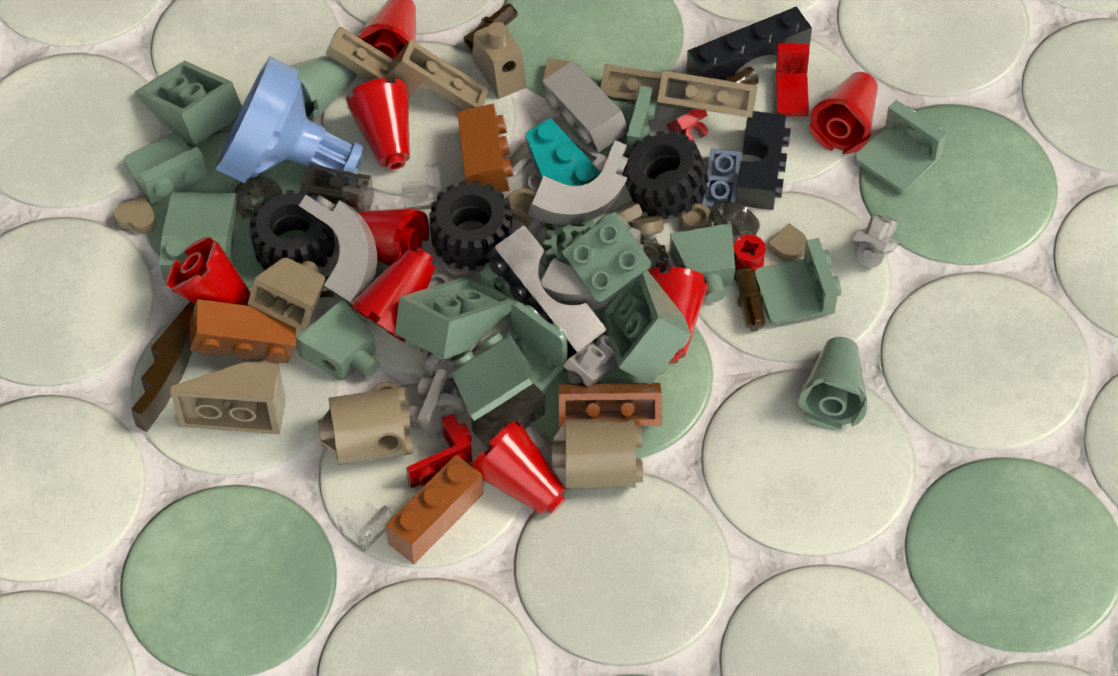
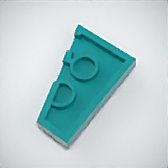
M551 118L525 133L527 147L541 179L545 176L565 185L581 186L592 182L600 175L601 172Z

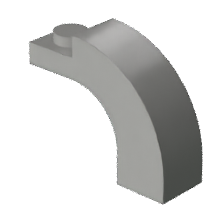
M615 140L600 175L588 184L569 186L543 176L527 215L550 224L567 225L570 223L571 225H576L593 220L603 214L616 201L627 180L626 177L622 176L628 158L623 156L627 145Z
M305 195L299 206L329 225L339 241V259L324 286L352 303L374 281L376 274L377 250L372 232L362 216L339 200L337 205L320 195H318L316 200Z
M631 227L629 231L641 248L644 249V245L640 244L641 231ZM552 259L540 281L543 289L552 299L565 305L587 303L591 310L606 307L614 297L612 296L603 303L596 301L574 268Z

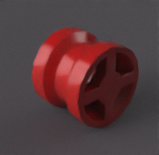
M751 234L742 235L737 238L733 246L735 270L751 268L755 273L757 268L764 267L766 252L764 241L760 237Z

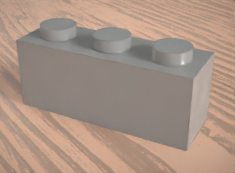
M571 61L542 81L547 91L544 98L553 111L559 109L565 124L569 128L572 126L576 128L577 135L585 145L590 143L600 152L614 143L615 140L617 141L628 133L629 128L622 111L574 61Z

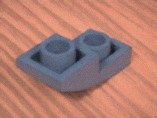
M710 149L707 171L709 182L706 183L708 189L706 194L703 195V205L708 208L734 211L742 152Z

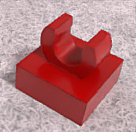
M693 109L667 124L669 131H677V133L682 131L683 134L689 137V140L695 142L691 135V130L695 129L701 138L707 135L708 129L706 125L698 121L707 117L708 114L705 110Z

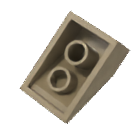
M258 361L256 363L243 362L171 386L170 393L179 427L280 434L286 398L279 364H272L268 361Z

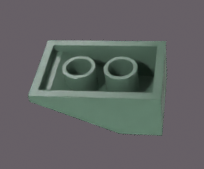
M185 60L135 91L136 96L174 133H180L185 141L193 145L206 142L212 134L221 128L234 124L242 108L232 81Z
M171 193L161 235L159 267L165 282L175 260L181 263L188 256L183 251L197 240L205 237H210L218 242L232 262L236 193Z
M648 270L616 293L601 312L618 368L649 384H652L658 375L665 372L669 361L678 350L685 347L691 335L684 315Z
M466 276L400 296L395 334L406 339L409 344L420 346L431 352L438 359H450L454 355L468 351L511 311V306L517 300Z
M509 331L502 335L500 332L490 335L482 342L484 347L474 353L468 350L454 359L456 365L451 368V374L473 421L533 384L530 363Z

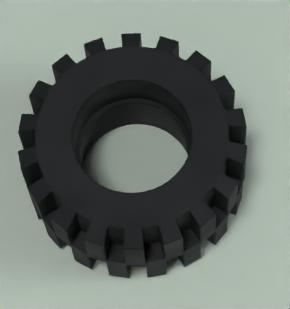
M664 131L656 132L655 136L651 137L650 134L644 136L645 140L641 143L639 141L634 143V150H628L625 155L628 160L622 176L627 178L625 184L632 200L637 202L642 212H647L648 216L659 215L663 219H667L668 215H673L674 218L681 216L680 212L684 209L688 213L693 209L692 205L694 203L699 204L702 201L701 194H706L708 189L706 183L709 182L707 169L696 143L693 140H689V137L683 133L678 136L677 131H670L668 134H664ZM676 170L672 175L666 178L655 179L657 176L666 171Z
M466 181L459 182L460 186L457 187L452 184L446 187V193L441 191L437 195V201H433L431 204L429 220L432 246L435 247V253L438 257L443 256V262L446 264L455 263V268L461 270L463 266L469 267V271L476 270L477 266H482L483 268L489 262L486 255L497 244L512 234V210H510L508 199H504V194L500 190L494 191L493 185L487 183L485 186H482L481 181H473V184H467ZM468 221H477L485 224L483 227L475 230H464L457 227Z
M286 190V194L280 195L279 192L275 193L271 200L265 198L261 201L262 207H256L253 211L254 217L250 218V234L256 260L261 263V267L264 270H267L282 258H289L299 264H302L304 261H311L317 267H324L328 263L327 257H332L334 252L333 246H335L333 229L299 206L307 192L300 191L299 194H294L293 190ZM315 195L310 196L315 200L317 198ZM292 230L306 232L294 239L279 237L283 233Z

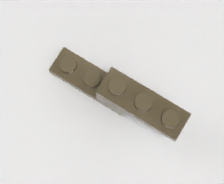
M340 26L334 33L325 53L368 81L386 78L387 83H396L395 78L401 79L406 82L408 98L423 84L456 106L466 110L483 106L489 91L488 88L413 40H410L392 59Z
M604 64L600 87L608 97L637 101L641 86L653 88V101L658 102L660 106L690 111L699 109L747 118L753 117L758 88L755 85L664 70L662 73L610 64Z

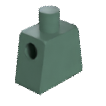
M731 223L670 233L669 253L675 266L691 269L703 274V281L708 280L706 299L710 302L722 300L726 296L724 287L731 286L734 283L735 261Z
M343 299L296 338L300 357L339 380L346 379L355 370L369 378L379 368V362L372 357L376 351L372 332Z

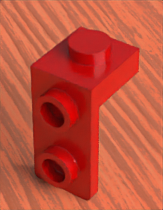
M778 43L775 67L777 114H784L786 117H807L809 115L807 75L810 55L809 44Z
M454 413L441 418L443 437L449 448L406 468L407 479L411 488L420 485L425 486L455 455H458L468 464L473 462L470 431L465 423L459 424Z

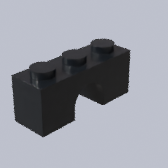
M753 111V117L747 118L743 154L756 156L762 160L758 162H740L735 206L774 210L775 198H782L784 179H778L779 172L785 173L787 153H782V146L789 147L791 128H785L786 115Z

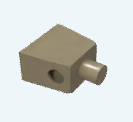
M494 22L488 27L476 31L473 39L472 57L497 98L500 99L525 89L526 80L522 52L505 24ZM504 65L507 68V72L502 71Z
M282 258L255 278L248 305L304 332L319 301L325 277L319 273L317 265L311 261H304L302 264H299L289 258Z

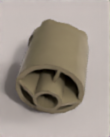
M403 387L328 397L330 409L322 419L318 420L321 447L326 446L336 453L338 465L413 454L411 435H405V433H409L410 428L408 408L401 409V407H406Z
M604 419L565 420L552 440V469L566 489L617 486L636 488V482H643L642 459H636V448H642L643 445L641 425H635V419L625 421H607Z

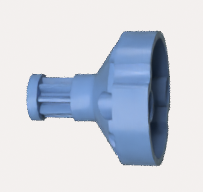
M269 56L255 79L218 159L216 170L246 183L250 177L255 178L281 162L290 160L305 168L310 166L335 178L336 183L345 186L360 168L363 146L356 142L350 144L326 132L325 127L310 121L306 117L301 80L297 79L299 70Z

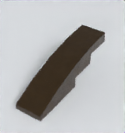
M192 302L185 306L151 347L154 363L141 377L145 393L131 408L136 427L145 432L150 429L167 406L171 398V386L179 384L193 352L190 351V316L195 306Z

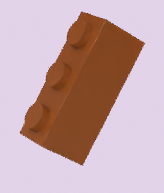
M494 103L457 111L464 175L467 184H473V181H481L482 186H485L487 183L493 185L494 191H510L508 177L513 176V170L509 157L505 158V155H510V148L507 137L502 136V134L507 133L504 115H497Z
M197 299L190 316V351L201 352L205 355L234 356L237 359L251 358L267 360L270 363H288L296 348L295 327L252 306Z
M600 383L593 384L589 388L585 384H559V427L562 426L565 420L604 419L607 421L635 419V425L662 426L661 384Z
M455 455L386 524L388 544L415 564L484 494L482 474L458 455Z

